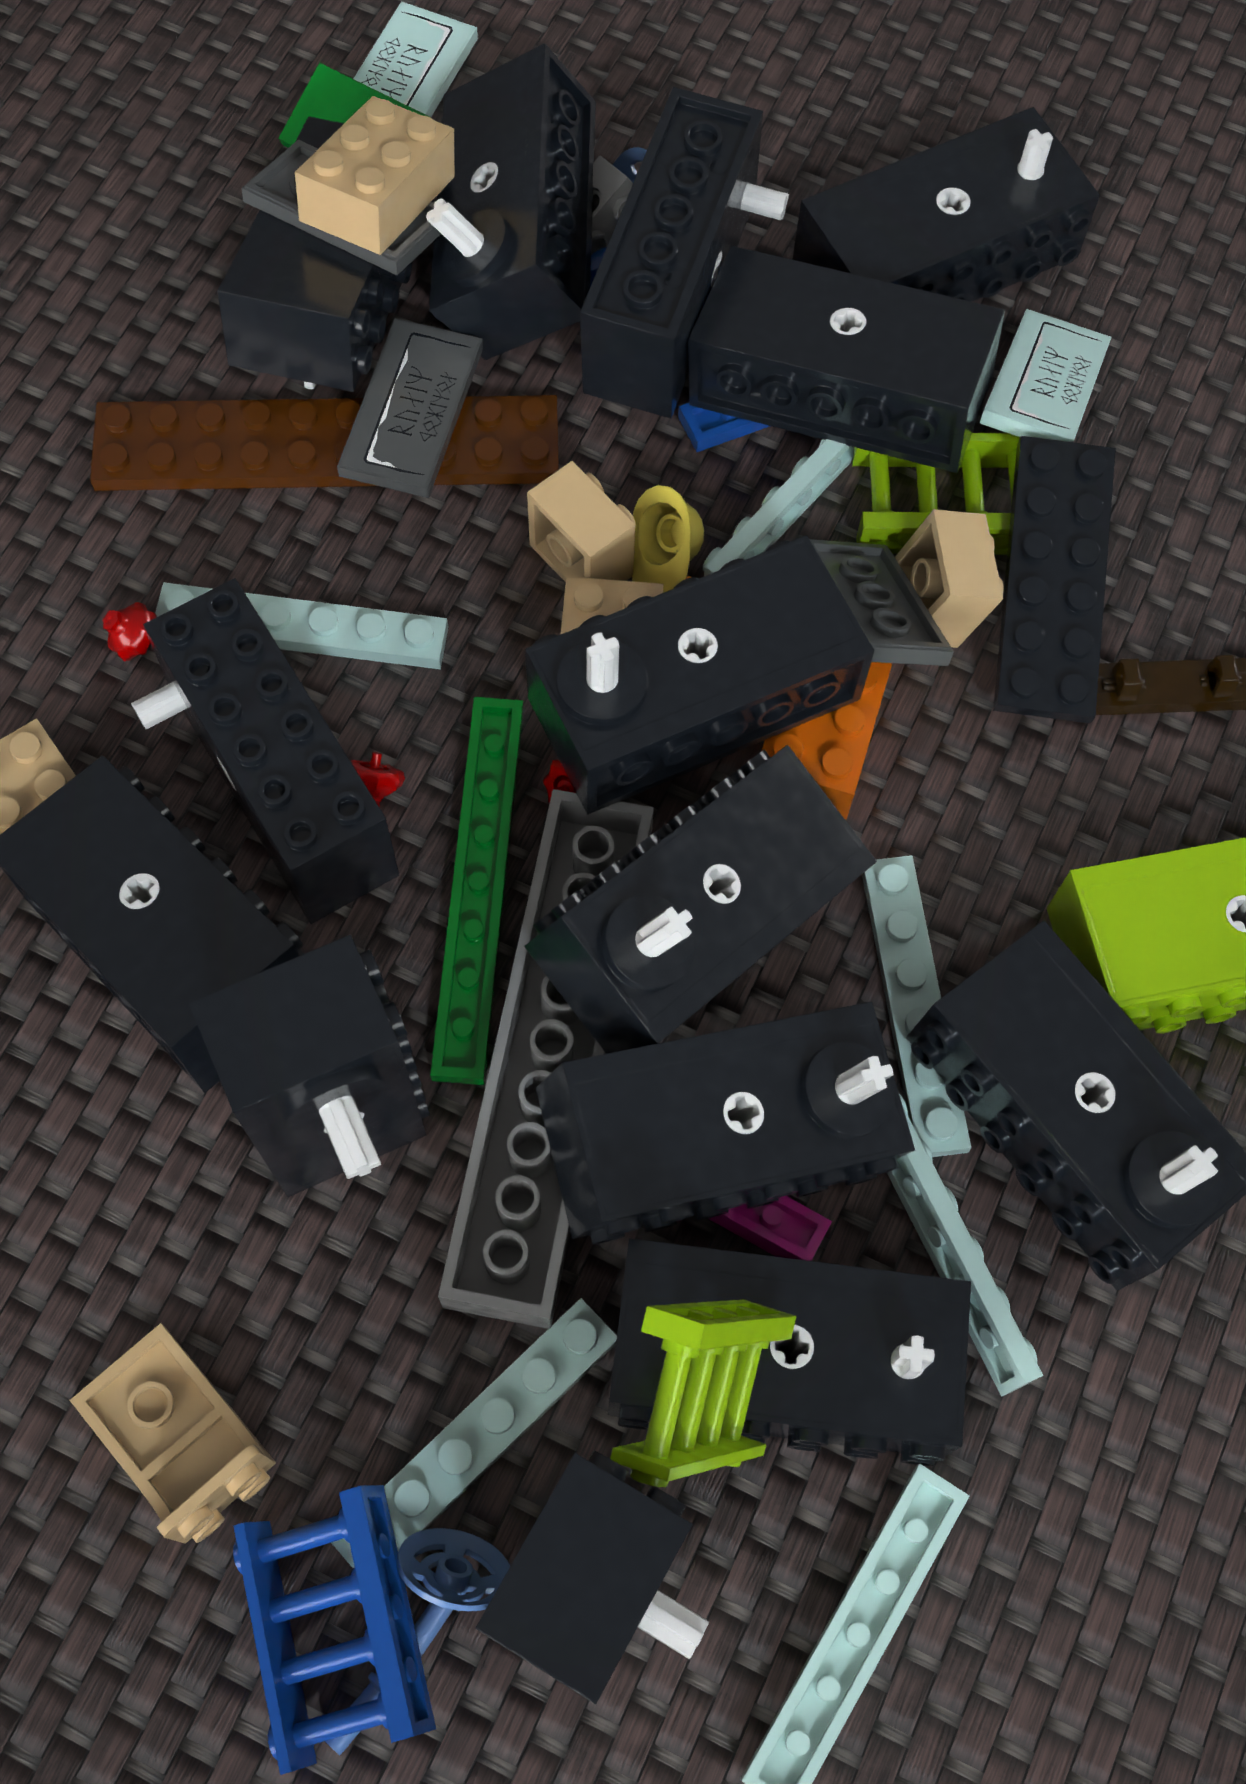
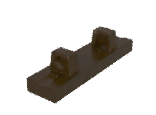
M1217 655L1214 659L1139 662V659L1136 658L1120 659L1117 663H1099L1096 715L1246 710V658H1236L1235 655ZM1209 677H1214L1216 685L1213 691H1211Z

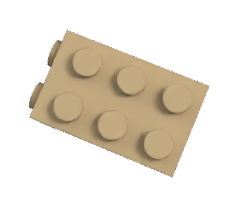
M162 1323L156 1326L70 1399L73 1406L149 1501L161 1520L157 1529L164 1538L185 1544L192 1538L196 1543L204 1540L223 1523L225 1518L221 1512L238 1497L243 1502L247 1501L268 1483L270 1476L266 1472L276 1464L266 1449Z

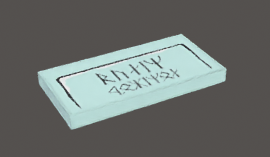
M401 1L353 79L432 117L478 39L477 27Z
M1026 309L987 401L980 423L1018 437L1027 436L1074 442L1111 336Z

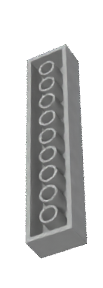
M555 789L552 791L438 1298L445 1309L546 1329L552 1326L571 1231L536 1087L562 1062L606 1053L524 946L539 935L533 926L536 922L652 834L654 807L619 801L587 815L576 793Z

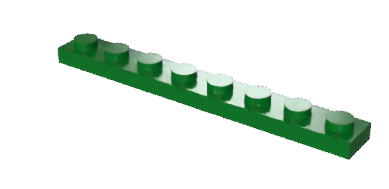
M474 697L430 1074L431 1080L436 1082L485 1085L524 711L523 700Z

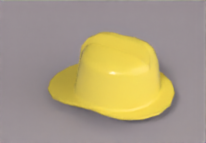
M657 485L647 489L641 495L633 511L636 528L632 580L633 582L663 584V593L672 590L687 577L689 563L698 554L704 542V526L697 510L686 503L680 493L669 486Z

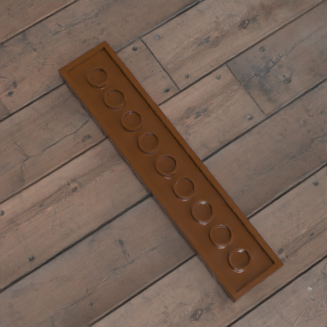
M557 395L466 397L434 485L539 484L559 470ZM364 398L96 402L90 481L94 491L376 486L339 477L337 465Z

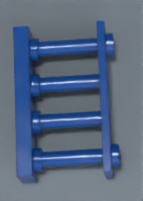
M360 1485L341 1491L339 1495L342 1508L339 1510V1515L276 1535H272L270 1521L243 1522L233 1526L236 1538L233 1556L238 1571L243 1575L271 1724L268 1730V1744L272 1756L278 1761L280 1775L317 1764L314 1744L379 1725H383L389 1730L391 1743L436 1729L406 1586L397 1569L398 1549L384 1485ZM341 1539H345L350 1543L354 1562L351 1575L284 1595L277 1559ZM356 1599L363 1605L367 1624L363 1637L296 1657L290 1619ZM368 1661L375 1666L380 1687L376 1700L308 1719L301 1681Z

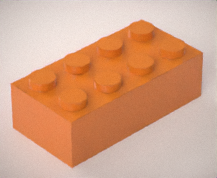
M871 662L860 700L768 738L763 744L762 750L765 749L770 757L788 745L846 820L855 795L892 663Z

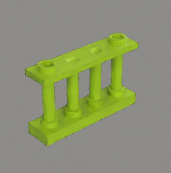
M972 433L960 465L963 472L965 509L969 513L986 514L989 532L994 539V554L1007 555L1011 513H988L985 511L981 468H1008L1012 504L1016 451L1020 437L1009 433ZM854 447L852 466L870 467L872 512H862L856 541L857 543L887 545L892 554H898L932 510H938L935 467ZM889 467H916L919 512H894L891 510Z
M744 1299L647 1306L641 1332L662 1338L661 1349L666 1351L645 1441L613 1447L610 1459L620 1465L631 1468L630 1477L640 1483L655 1487H667L669 1481L724 1466L740 1467L742 1461L764 1456L765 1443L742 1436L744 1422L762 1349H768L769 1343L772 1341L791 1339L796 1316Z

